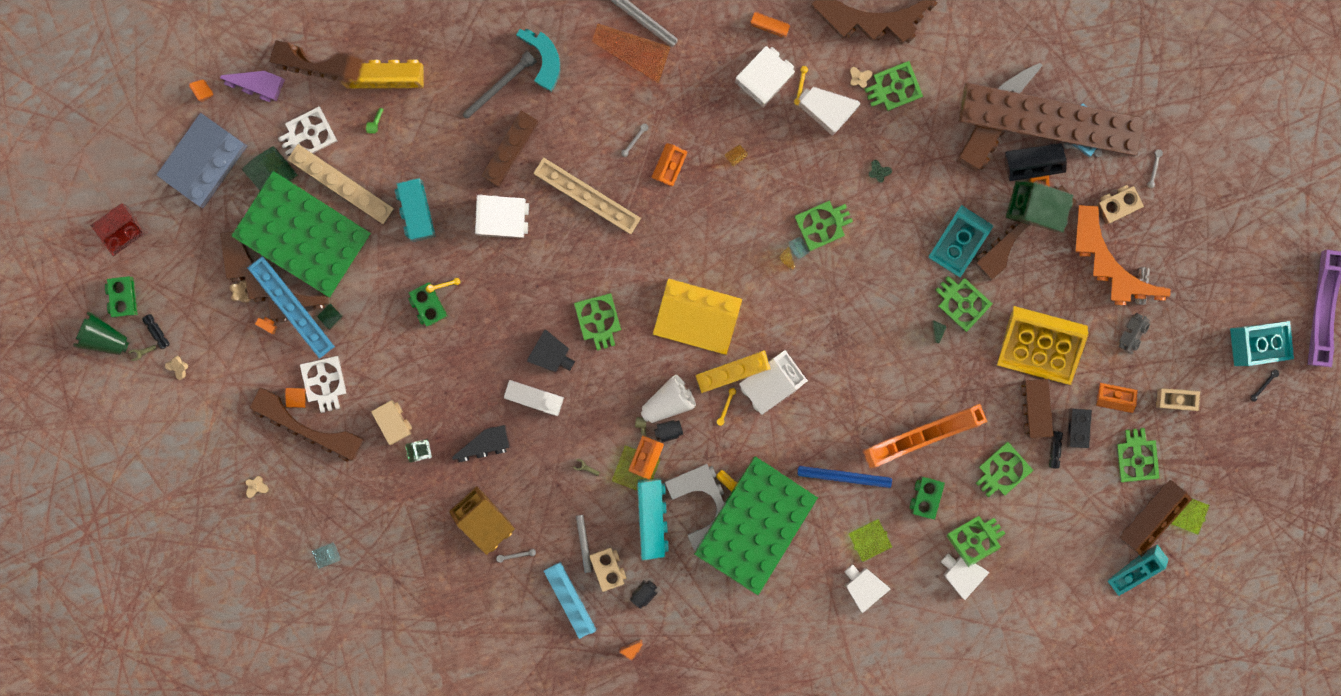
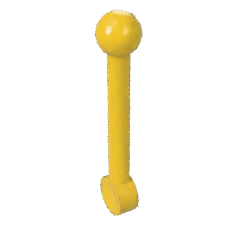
M802 66L800 69L802 73L797 98L794 100L795 105L800 103L799 98L802 93L805 73L808 72L806 66Z
M454 278L453 281L435 286L428 285L426 291L431 293L438 288L453 284L459 285L460 279Z
M735 388L729 389L727 402L721 417L717 420L719 426L724 424L727 409L733 395L736 394Z

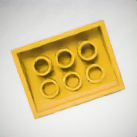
M369 60V63H363L358 82L341 83L347 89L423 88V64L419 63V60H407V63H399V60H388V63H380V60Z
M668 278L653 335L727 355L742 299Z
M1013 306L997 365L1071 385L1088 337V326Z

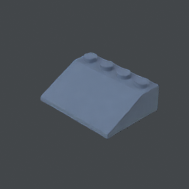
M200 113L159 170L157 176L199 207L204 208L243 154L247 145Z

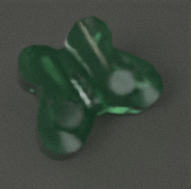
M873 160L871 163L872 171L869 172L868 176L876 178L879 183H882L884 177L892 173V169L890 167H881L878 160Z

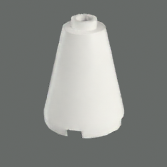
M678 375L671 377L642 406L643 411L641 415L646 422L654 423L695 408L696 402L689 389L686 390L683 386L685 384Z

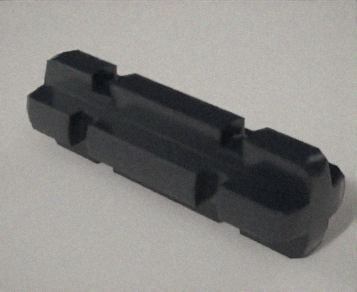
M151 314L144 316L142 321L145 326H148L147 329L154 340L158 342L159 348L165 349L170 343L167 338H164L165 335L158 324L154 322L153 316Z
M1053 431L1049 467L1058 469L1060 467L1059 458H1061L1063 432Z

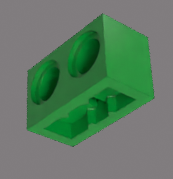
M134 277L107 279L105 293L109 295V303H107L108 314H111L113 318L138 315ZM121 282L124 287L123 291L117 293L115 286ZM123 301L126 308L123 312H119L117 305Z
M430 282L409 292L411 297L408 298L412 308L416 307L419 312L417 315L421 325L425 324L426 327L448 317L435 290L431 293L426 291V287L432 285ZM420 292H426L427 300L423 303L417 299ZM429 309L436 311V317L432 320H429L426 316V312Z
M922 476L920 480L917 479L914 490L917 491L916 497L911 499L909 509H912L911 513L935 520L945 483ZM926 483H932L934 486L933 491L929 494L924 492V485ZM923 501H926L929 505L926 512L919 510V504Z

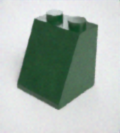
M1015 181L1005 218L1054 232H1064L1074 195L1036 182Z

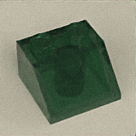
M274 146L257 155L242 168L243 172L259 190H261L272 171L290 182L298 176L296 171Z

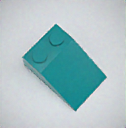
M961 205L928 258L961 278L994 225Z
M1290 321L1230 328L1234 366H1252L1294 359Z

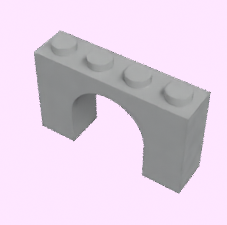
M704 464L665 481L672 500L692 491L706 492L716 503V516L725 503L721 497L724 494L720 483L716 485L714 481L716 473L713 466L708 467L707 464ZM713 521L706 527L687 534L694 551L699 546Z

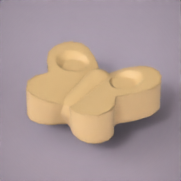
M856 67L850 69L852 77L850 84L865 88L867 86L866 81L872 77V72L869 70L860 72Z
M246 280L230 285V290L233 292L231 296L233 301H250L248 293L245 291L247 288Z
M175 356L165 364V368L167 370H174L176 378L181 380L186 376L185 370L188 368V364L182 362L179 356Z
M257 476L254 480L248 479L246 481L248 486L247 497L252 498L257 492L267 493L269 491L268 486L262 482L261 476Z

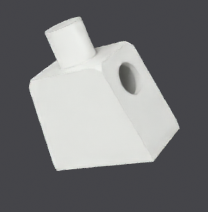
M948 553L941 560V563L948 568L944 573L945 578L964 600L989 574L987 570L977 564L968 567L961 556L955 560Z
M851 565L844 571L851 579L845 586L862 613L890 590L886 584L867 568L859 572L854 565Z

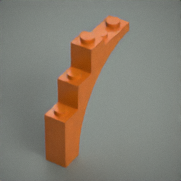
M1079 205L1076 253H1079V256L1091 257V254H1095L1093 277H1097L1098 281H1108L1109 278H1112L1111 301H1115L1114 305L1126 306V302L1131 300V295H1135V299H1146V296H1154V300L1166 301V297H1170L1171 289L1143 282L1129 274L1116 262L1101 234L1098 207Z
M978 404L888 438L864 450L865 459L871 469L931 443L986 423L987 420L981 405Z

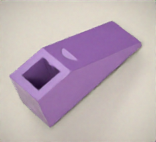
M266 71L221 75L220 77L225 81L224 85L235 88V86L242 87V92L253 95V92L260 95V99L270 102L271 99L277 101L285 81L283 78Z

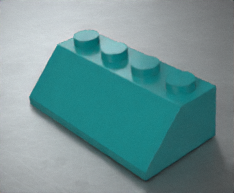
M661 479L638 480L642 560L665 557V552H669L668 540H664V533H668L667 521H663V514H667L666 502H662V495L666 494L665 483H661Z

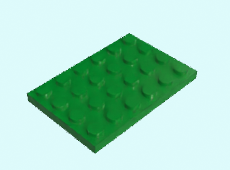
M272 171L231 236L330 298L371 233Z
M753 456L695 550L694 555L755 595H759L818 497L756 456Z

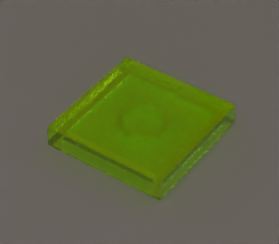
M625 445L612 482L638 491V480L646 478L628 471L637 449ZM661 458L658 459L650 479L654 478Z

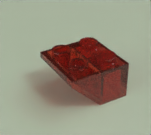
M123 203L91 224V227L112 257L145 235L136 217L129 207Z

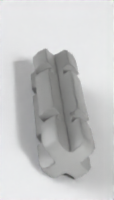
M1140 267L1138 272L1140 277L1138 279L1149 283L1147 277L1150 274V269ZM1147 297L1146 299H1135V303L1139 305H1145Z

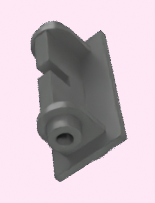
M1138 313L1132 316L1127 325L1128 329L1133 330L1132 333L1124 331L1118 342L1120 343L1118 347L1123 350L1127 348L1130 354H1133L1134 350L1136 351L1141 344L1140 338L1143 333L1145 334L1150 326V320L1146 316L1142 319L1143 316Z

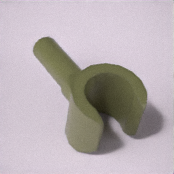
M153 345L141 350L133 349L128 354L136 352L137 357L131 361H137L145 353L157 348Z
M636 417L635 428H641V437L642 435L646 436V421L642 417Z
M576 459L582 463V467L577 468L573 466L575 470H584L599 476V471L587 466L585 461Z

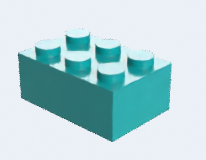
M418 178L397 183L398 188L395 189L397 200L401 201L402 204L399 211L401 218L406 221L407 226H404L406 238L408 237L411 241L416 242L436 237L423 181Z

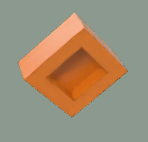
M266 316L264 319L258 318L255 325L271 334H275L278 328L274 326L275 321Z

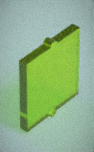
M1192 498V501L1171 524L1198 535L1203 522L1206 521L1205 516L1210 505Z
M879 519L848 533L854 544L853 548L857 550L862 562L892 548L887 537V531H884Z

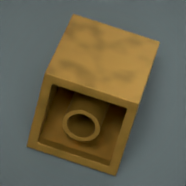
M478 486L449 511L456 525L486 555L496 550L498 544L504 539L509 538L513 530H515L511 522Z

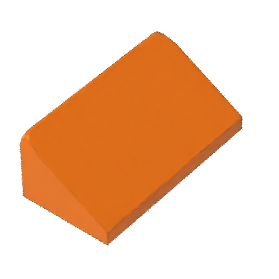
M757 12L754 13L750 22L752 27L782 38H786L790 25Z
M666 143L652 178L673 187L688 152L673 144Z
M1100 383L1096 406L1133 413L1137 404L1138 390Z
M642 435L628 471L650 479L664 444Z
M639 639L621 647L619 652L633 660L642 647L643 642Z

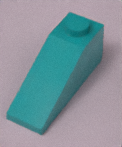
M1157 544L1148 549L1142 557L1139 555L1108 579L1107 582L1120 596L1165 570L1169 559Z

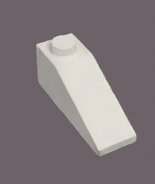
M509 380L504 395L505 399L556 416L559 415L564 397Z

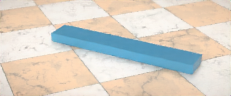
M263 256L248 267V270L319 359L335 347Z

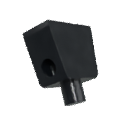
M547 330L543 331L527 359L529 363L557 372L560 366L570 371L576 361L566 356L569 348Z

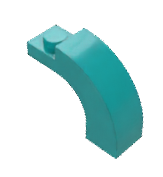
M527 28L525 30L519 29L516 34L517 38L536 48L542 56V67L534 82L552 92L560 75V59L555 45L541 31L536 38L534 37L535 33Z

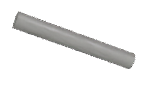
M583 515L576 516L584 571L588 573L592 572L584 517Z

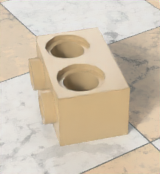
M1126 185L1117 190L1118 194L1111 196L1109 193L1100 198L1101 202L1097 203V206L1106 225L1144 207L1134 186L1129 188ZM1125 194L1132 197L1130 205L1124 202ZM1108 203L1114 204L1115 211L1113 213L1107 211L1106 205Z
M612 547L589 555L602 592L625 583L624 579L627 578L624 569H619L617 561H620L617 550L613 551ZM604 554L609 555L611 558V562L608 565L600 562V557ZM611 572L615 573L618 577V580L614 583H610L607 580V575Z

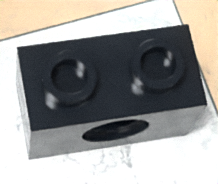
M1069 408L1067 447L1089 448L1092 410Z

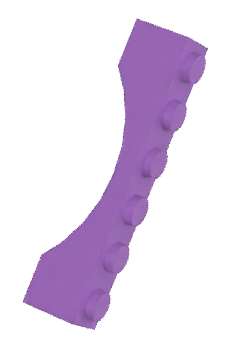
M1324 250L1321 252L1307 365L1332 367L1334 318L1341 283L1340 251Z

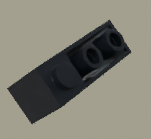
M506 425L485 429L456 453L452 459H457L459 463L468 461V456L476 455L477 458L488 456L487 452L495 451V454L507 452L506 448H510Z

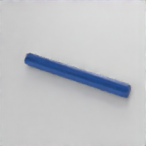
M799 466L797 475L801 477L891 488L892 478L805 466Z

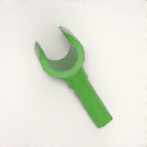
M379 108L374 122H367V133L374 134L378 131V122L383 112L382 108Z

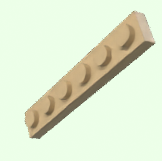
M297 144L287 159L382 224L385 223L394 210L393 207L299 144Z
M544 157L533 173L629 234L633 233L641 220L639 216Z

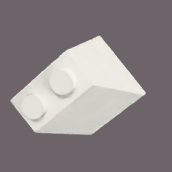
M767 46L735 80V83L763 108L795 72L793 70L794 66L789 61L781 60L778 57L780 54L773 47L769 49Z
M815 87L811 90L806 89L799 98V106L832 136L861 104L857 100Z
M477 195L475 234L489 237L524 238V234H528V222H525V215L529 214V203H526V200L523 198Z
M786 350L769 361L770 370L747 377L739 383L744 395L750 398L754 409L760 412L761 415L807 382V379Z

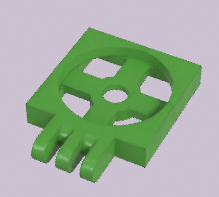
M909 61L873 75L876 85L865 89L866 93L874 91V94L867 96L869 100L875 97L877 101L870 103L871 107L884 103L887 111L923 97ZM896 70L905 71L911 77L903 80L899 78ZM886 74H889L892 80L891 85L883 88L882 80ZM895 83H901L902 88L900 90H897L895 88ZM914 84L913 95L907 98L904 90L906 87ZM892 92L897 93L900 102H892L887 99L886 95Z
M827 201L794 216L809 251L845 236L842 226L853 222L852 218L846 221L843 219L850 215L849 211L843 214L840 212L847 208L846 204L833 209L830 201ZM817 210H826L832 217L825 220L820 219ZM810 214L813 223L804 229V219ZM821 222L823 229L818 230L816 224ZM835 224V234L832 238H829L826 229L828 226ZM817 233L822 242H814L808 238V235Z
M947 276L946 281L950 285L948 286L944 282L940 284L945 291L943 292L938 287L935 289L944 298L938 307L967 332L989 309L992 303L965 278L957 284ZM964 288L973 291L968 297L964 298L957 292L959 289ZM978 297H980L982 303L980 312L973 307V302ZM951 298L958 303V308L953 313L949 310V300ZM964 301H967L969 303V307L967 309H964L962 307V303ZM967 312L974 318L968 322L958 319L963 313Z
M612 294L574 303L584 340L594 338L597 351L601 350L599 342H603L604 349L608 348L606 340L609 339L611 346H615L612 333L621 331ZM598 301H605L611 306V309L606 311L600 310ZM590 303L592 308L591 315L582 317L583 308L586 304ZM596 313H600L602 316L599 321L594 319ZM614 317V322L610 329L605 330L603 323L605 319ZM593 322L596 324L598 333L588 331L584 324Z
M1140 428L1141 436H1138L1137 429H1133V437H1130L1129 429L1125 430L1126 443L1116 444L1120 482L1160 479L1156 440L1146 441L1145 428ZM1133 446V456L1123 459L1124 451L1128 447ZM1141 446L1147 447L1153 456L1145 457L1142 455ZM1138 457L1142 460L1140 465H1136L1134 462ZM1146 464H1154L1150 473L1144 476L1143 467ZM1133 466L1136 477L1129 476L1124 471V467Z
M1006 442L979 466L984 475L976 484L979 486L983 481L986 483L981 487V490L985 491L988 487L991 489L985 494L987 497H990L998 489L1005 496L1027 477L1033 469L1011 444ZM1010 452L1014 456L1009 461H1004L999 454ZM992 460L998 465V471L993 475L990 474V463ZM1019 462L1023 466L1020 477L1013 471V467ZM1004 465L1009 466L1008 472H1003L1002 467ZM1003 476H1008L1013 483L1011 485H1001L997 481Z
M980 516L948 533L947 538L968 567L1000 549L1001 546L997 540L1006 533L1003 530L996 533V531L1001 529V526L997 524L992 527L997 522L995 518L984 523ZM970 527L978 528L982 532L979 534L973 533ZM962 531L967 539L959 544L957 537ZM986 538L989 539L990 543L987 551L981 544ZM970 539H977V544H972ZM969 548H974L979 555L970 557L965 551Z

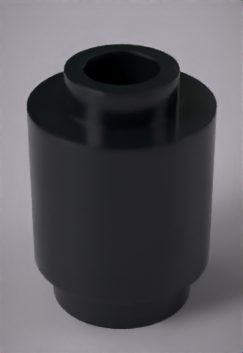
M679 420L657 424V429H654L657 440H661L662 443L678 439L679 436L683 435Z
M643 580L632 593L630 600L638 608L642 609L643 606L646 607L657 595L656 589L658 587L650 580L648 582Z

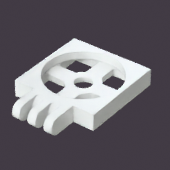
M320 107L285 123L289 133L278 138L279 142L288 140V142L282 144L283 149L291 146V149L285 151L287 156L293 152L297 144L300 145V142L306 139L311 140L314 146L312 149H307L311 153H315L337 142ZM308 117H319L323 122L315 126L311 124ZM301 121L304 130L302 133L295 135L296 126ZM309 129H314L315 134L313 136L308 135ZM327 129V139L321 144L318 135Z
M335 356L300 364L308 402L318 400L321 413L325 412L324 404H327L328 411H332V402H334L336 409H340L338 395L346 394V388L339 357ZM324 363L333 365L337 372L330 374L326 372ZM316 365L317 376L308 379V371L312 366ZM322 375H325L327 377V381L325 383H322L320 381V377ZM339 380L337 389L331 393L329 384L331 381ZM317 384L321 386L323 395L313 393L310 390V386Z

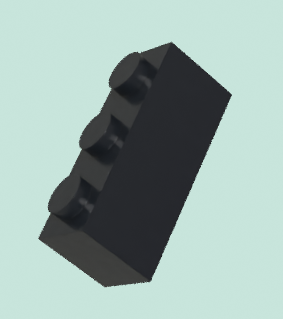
M1062 143L1005 152V167L1009 181L1066 173L1067 159Z

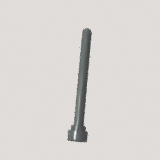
M528 51L522 54L523 57L520 59L521 61L465 110L463 117L469 118L525 67L528 68L530 65L532 67L537 62Z

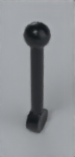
M1273 370L1271 376L1260 389L1250 396L1252 402L1257 401L1259 394L1273 378L1279 376L1278 370Z

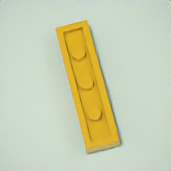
M765 351L697 374L696 378L701 393L770 370L771 368Z

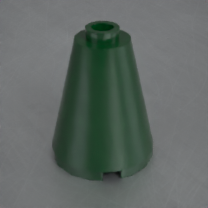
M87 311L86 315L89 318L83 320L76 340H79L78 344L74 343L73 347L120 355L121 352L125 353L129 342L126 341L127 337L93 313Z

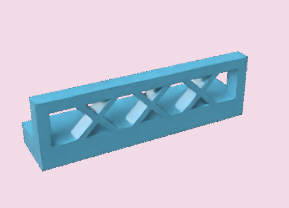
M559 562L545 569L544 573L579 639L595 632L596 627L562 563Z

